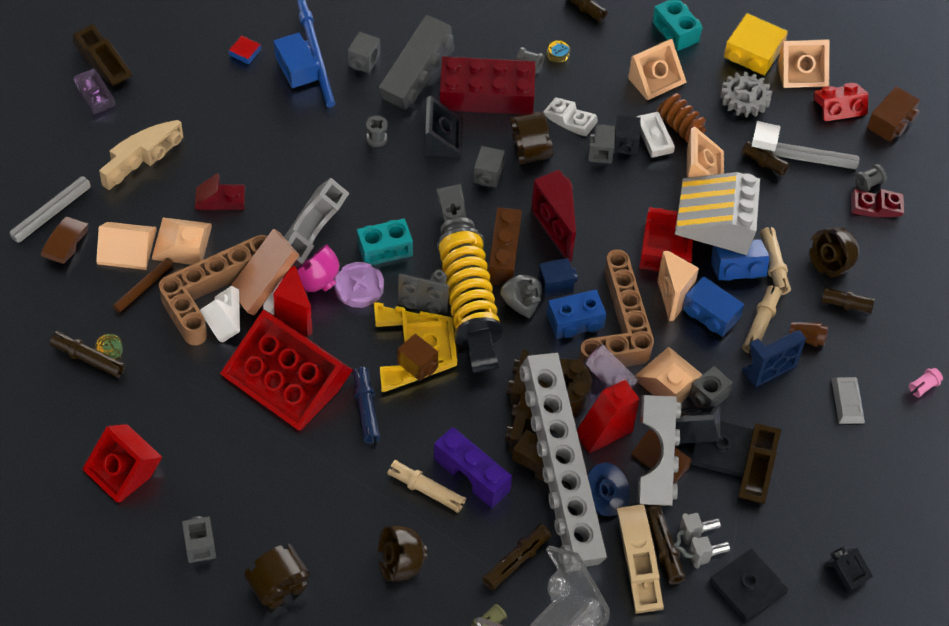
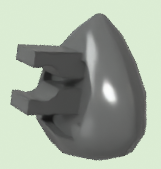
M518 275L508 280L501 287L500 295L510 308L530 318L535 312L539 301H541L542 283L535 277Z

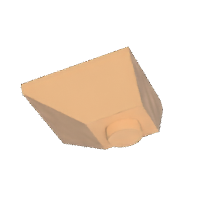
M163 218L152 260L164 261L166 258H169L174 263L190 265L202 261L212 224Z
M667 347L634 376V380L654 396L677 397V402L681 403L690 395L692 384L703 374L670 347Z

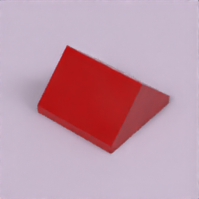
M292 266L273 293L275 316L301 334L310 336L312 335L311 305L297 268Z

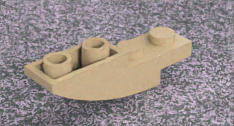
M179 120L149 127L128 137L110 150L111 161L99 170L102 186L110 190L116 184L121 183L124 177L137 169L142 162L151 166L157 160L162 159L167 151L173 146L178 145L183 139L182 123Z
M644 504L617 508L635 614L663 610L664 606L659 583L660 577Z

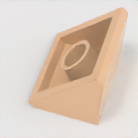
M672 39L631 57L628 79L646 100H650L686 83Z
M829 40L782 42L777 64L783 88L829 86Z
M696 127L691 128L687 146L686 178L724 174V151Z
M114 222L102 224L99 226L97 264L147 270L157 228Z
M663 251L657 281L668 320L674 321L683 310L685 295L695 286L699 268L669 251Z

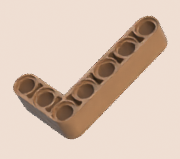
M255 236L161 279L159 290L162 304L188 344L200 345L207 339L205 319L194 300L233 283L267 236Z
M620 249L611 250L608 253L604 274L622 334L590 338L582 342L579 360L585 364L589 372L647 363L651 358L654 344L653 335L629 256Z

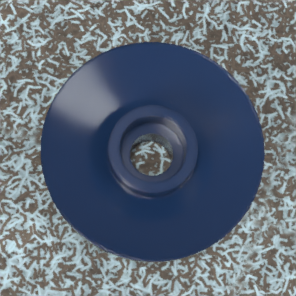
M599 463L593 466L587 473L596 512L607 517L618 515L617 508L626 507L630 496L629 484L625 474L620 468L611 463Z

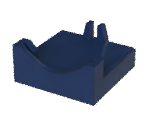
M800 330L785 334L784 337L764 346L759 338L750 342L752 364L743 367L742 371L754 387H757L797 367L806 337Z

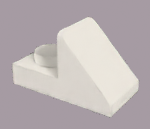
M233 286L214 297L215 300L200 310L205 321L217 339L222 343L240 332L239 289Z

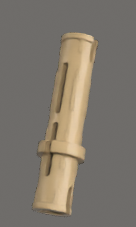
M766 227L760 231V236L769 254V269L767 271L769 277L773 280L774 288L775 286L782 291V295H785L791 291L786 273L788 268L783 262L775 229L771 227L769 230V227Z
M773 286L767 287L762 302L758 303L756 307L757 314L742 345V349L746 353L750 352V342L758 338L762 341L771 318L775 317L776 305L782 295V291L776 286L773 293L771 292Z
M394 460L391 464L393 469L388 470V475L407 484V488L411 490L416 489L457 513L462 509L463 506L460 504L465 503L466 497H462L424 476L422 471L418 469L415 471L398 460Z

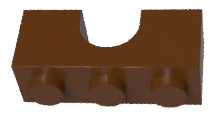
M497 208L489 263L490 283L492 285L503 286L514 277L522 210Z

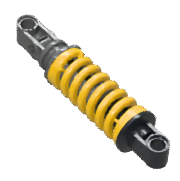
M461 184L438 188L437 193L445 223L440 228L441 237L437 243V250L440 252L443 272L447 275L446 284L449 285V304L455 327L454 338L461 347L470 348L469 355L473 373L497 369L499 366L493 343L501 338L503 328L496 315L497 307L494 304L493 287L490 283V274L487 271L488 264L485 261L486 254L483 250L484 238L475 229L473 221L466 218Z

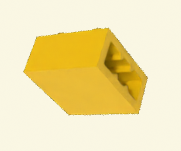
M747 13L727 41L724 58L765 76L780 54L782 42L786 41L788 31Z

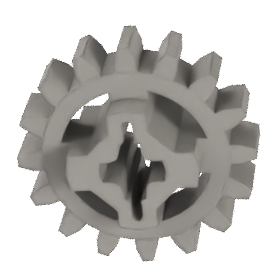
M744 72L743 76L735 73L734 78L728 76L727 82H723L720 98H723L722 104L729 105L728 111L736 110L737 116L740 113H744L745 117H748L749 113L757 116L758 111L764 113L766 107L770 105L772 91L769 90L770 84H763L764 78L756 79L755 73L751 77L748 76L747 72Z

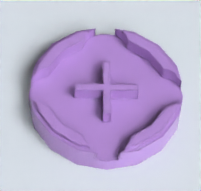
M366 262L347 264L342 267V270L335 277L334 291L337 298L342 303L351 307L363 308L373 305L384 292L382 273Z

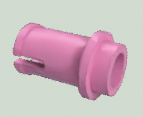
M926 369L924 375L909 384L911 392L918 388L913 393L914 396L919 398L932 387L940 386L943 376L938 369Z

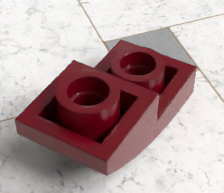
M854 189L851 193V213L870 217L903 216V194L881 189L877 194Z

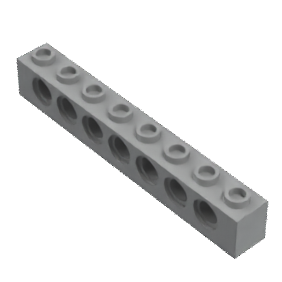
M558 353L527 356L519 369L520 379L522 382H525L527 390L525 400L532 412V430L537 433V452L539 457L543 459V478L548 483L550 489L549 504L554 509L556 515L555 530L560 535L562 541V559L566 561L568 570L599 565L607 558L559 355ZM538 381H543L547 388L540 386ZM544 405L549 406L553 413L546 411ZM549 430L555 431L559 438L553 437ZM556 455L561 456L564 459L565 464L558 462L556 459ZM561 481L569 483L571 490L566 489ZM568 507L574 508L577 516L572 515L568 511ZM574 533L580 534L583 537V542L576 540Z

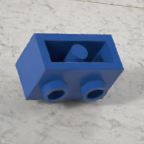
M299 32L273 40L274 56L292 88L318 80V70L320 69L318 58L312 56L309 42L307 40L304 41Z
M761 239L752 241L747 255L717 246L712 247L711 265L718 280L754 279L767 276L769 254Z
M703 277L685 295L682 309L690 317L696 318L706 325L710 331L716 332L723 337L741 319L744 304L706 277Z
M596 289L548 300L547 317L556 339L570 338L576 334L588 331L595 332L604 328L606 311Z

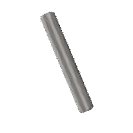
M777 142L775 152L772 151L777 157L849 169H857L859 165L858 155Z
M84 176L78 178L10 231L11 238L15 242L20 243L91 187L89 180Z

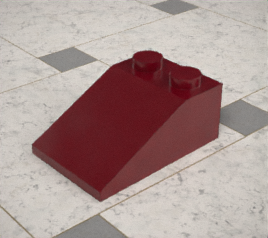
M559 169L534 180L531 211L564 258L572 261L576 237L573 186L570 179L565 177Z

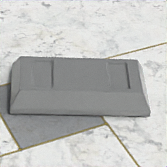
M832 378L838 423L864 424L865 420L857 378Z

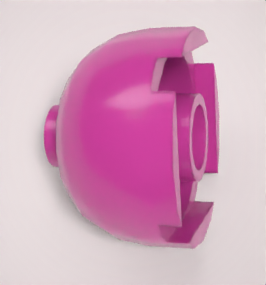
M328 244L317 250L313 256L306 259L297 268L305 291L316 292L323 289L326 292L336 284L334 278L339 273L340 265L337 256Z

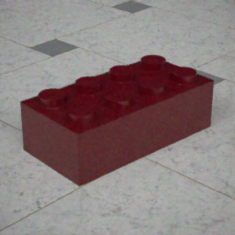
M442 56L440 103L451 111L521 115L533 113L535 61Z

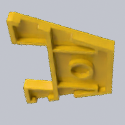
M374 303L376 327L402 325L404 343L416 333L438 351V367L433 374L457 366L452 317L420 311L419 314L405 311L403 307L396 306L394 309L384 307V303ZM400 365L380 367L382 392L417 381L414 376Z

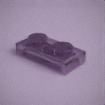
M95 69L73 77L76 87L93 114L116 106L113 96Z
M600 344L583 362L607 387L626 379L631 388H633L639 381L603 344Z

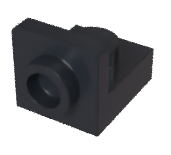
M845 546L838 548L830 554L832 558L824 562L827 568H835L847 591L857 588L873 577L858 548L846 549Z

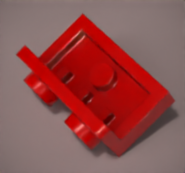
M846 83L843 87L837 88L826 86L822 90L814 91V100L822 106L824 121L868 114V92L856 83Z

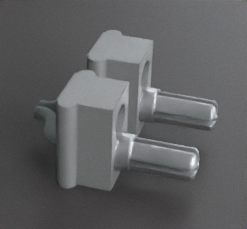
M698 513L683 514L679 532L676 536L677 542L674 543V546L685 557L691 558L695 568L698 569L700 565L709 563L713 555L730 551L728 542L711 546L707 536L700 538L701 533L704 531L720 528L719 519L701 522ZM681 536L686 545H689L691 542L688 553L685 551L684 548L679 546L681 543Z

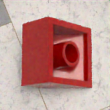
M129 425L107 426L82 470L119 503L150 479L162 456Z

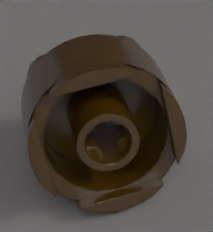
M543 111L510 118L512 131H516V133H512L514 147H517L519 150L517 151L520 165L553 157L552 141L549 139L548 133L550 131Z
M560 359L573 418L580 415L581 411L589 403L592 385L591 375L581 360ZM539 381L540 386L547 388L543 381ZM544 405L546 411L553 413L549 406Z
M287 544V549L280 545L264 553L254 561L256 567L252 571L247 568L244 573L245 579L261 603L268 605L270 610L280 606L284 602L283 597L293 592L294 595L303 592L308 587L306 580L310 576L309 570L291 544Z

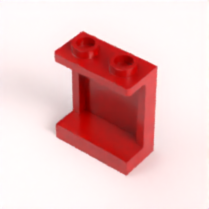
M648 208L639 265L640 269L659 271L663 251H669L691 263L693 239L675 235L677 211Z

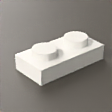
M659 112L636 116L641 117L640 134L651 158L674 153L675 146Z

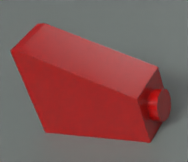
M626 379L604 389L577 428L578 439L588 454L633 432L640 398Z

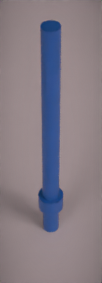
M298 0L300 23L304 26L311 54L318 58L320 64L318 78L327 107H333L335 101L312 24L314 22L313 15L308 10L306 0Z

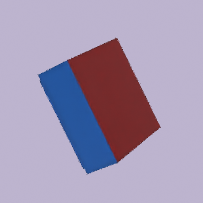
M241 35L229 49V56L249 65L261 51V44Z

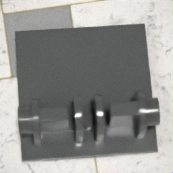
M436 270L430 280L399 274L398 305L408 309H419L447 316L449 285L446 284L447 275L442 270Z

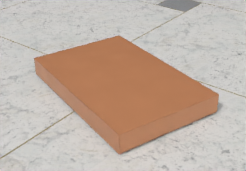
M275 229L270 232L231 285L239 289V303L247 313L253 316L299 257L296 250Z

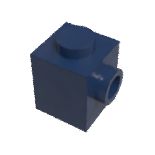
M568 258L539 263L538 280L542 283L544 298L573 293L574 283L578 281L575 267H571Z

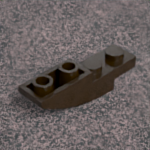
M523 349L520 359L515 358L512 374H516L515 379L509 380L506 395L511 396L510 406L513 407L511 419H514L513 426L508 425L505 441L509 442L508 452L513 453L514 447L526 429L535 434L531 426V408L527 406L525 400V393L527 391L525 382L521 381L519 373L520 366L527 356H530L528 351Z

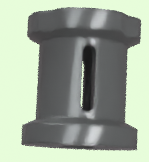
M521 47L516 60L535 61V73L538 74L544 61V54H535L526 51L525 47Z
M382 116L370 117L366 121V129L368 130L366 141L372 147H381L387 142V134L385 132L387 121Z
M874 164L870 170L856 173L854 179L859 190L868 192L871 187L886 183L887 175L881 165Z

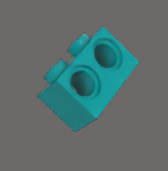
M668 0L654 7L652 22L667 40L672 39L676 51L700 41L702 24L692 15L687 5L683 4L681 0Z
M405 218L357 229V245L362 260L371 264V266L413 256V240Z

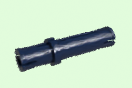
M358 367L360 374H358L356 368L352 371L356 388L354 398L358 400L363 440L365 443L370 444L374 443L373 437H375L376 442L381 438L373 400L375 390L371 387L369 369L367 367Z

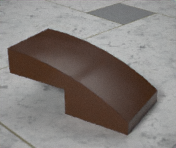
M66 216L49 237L41 252V257L64 264L76 252V243L88 232V223Z

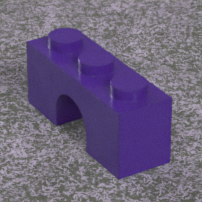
M454 427L449 429L434 443V460L452 475L458 470L464 473L472 484V492L491 508L510 492L512 475Z

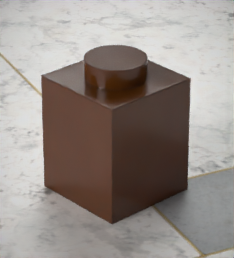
M415 333L397 349V364L421 381L425 376H430L436 371L438 367V351Z

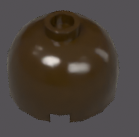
M829 227L817 231L812 236L811 241H814L812 248H809V255L812 264L818 272L823 273L824 271L829 275L827 277L832 278L849 272L856 265L859 258V245L857 239L848 230L840 227Z
M392 525L383 528L378 542V552H383L384 562L378 561L382 576L386 581H403L412 578L420 571L424 561L427 559L428 551L422 538L410 527Z

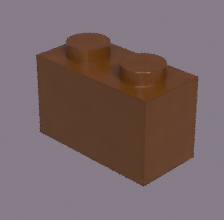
M896 86L871 113L867 128L891 142L896 135L901 136L909 121L913 122L919 114L917 107L920 99Z

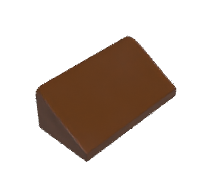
M649 429L631 453V456L650 470L657 463L661 450L656 433ZM675 447L674 456L679 458L678 473H674L673 483H676L686 473L691 463V459Z

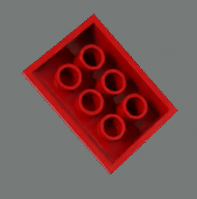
M263 309L220 374L301 431L339 392L353 369L280 318Z

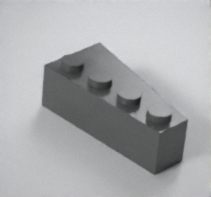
M426 14L380 85L379 89L382 99L405 110L410 104L415 102L418 94L442 66V56L449 57L455 49L451 25Z

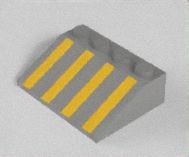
M738 172L683 178L675 235L747 255L757 230L760 179L751 174Z

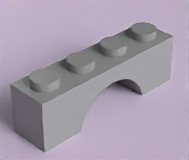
M329 178L316 189L284 236L299 254V257L292 265L296 266V268L303 264L314 247L312 244L317 234L339 210L349 195V192L332 178Z
M641 395L640 422L649 426L656 433L661 450L655 466L650 471L638 476V504L672 506V500H677L678 486L677 483H673L674 473H678L679 458L674 456L675 445L679 446L680 430L675 429L676 418L680 419L681 403L677 402V397Z

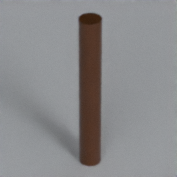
M169 258L162 261L113 305L115 311L120 313L168 271L174 265Z

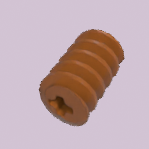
M680 94L672 95L658 107L657 112H659L661 118L667 121V124L673 127V130L679 133L687 143L691 128L696 127L705 134L706 127L704 125L706 119L704 117L699 118L700 113L698 111L693 112L694 107L691 105L687 106V101L685 99L681 100Z

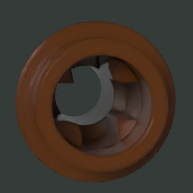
M822 322L791 323L789 333L800 330L806 337L805 343L818 347V345L825 346L828 326L823 325Z

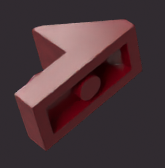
M219 173L196 187L195 210L245 209V185H220Z

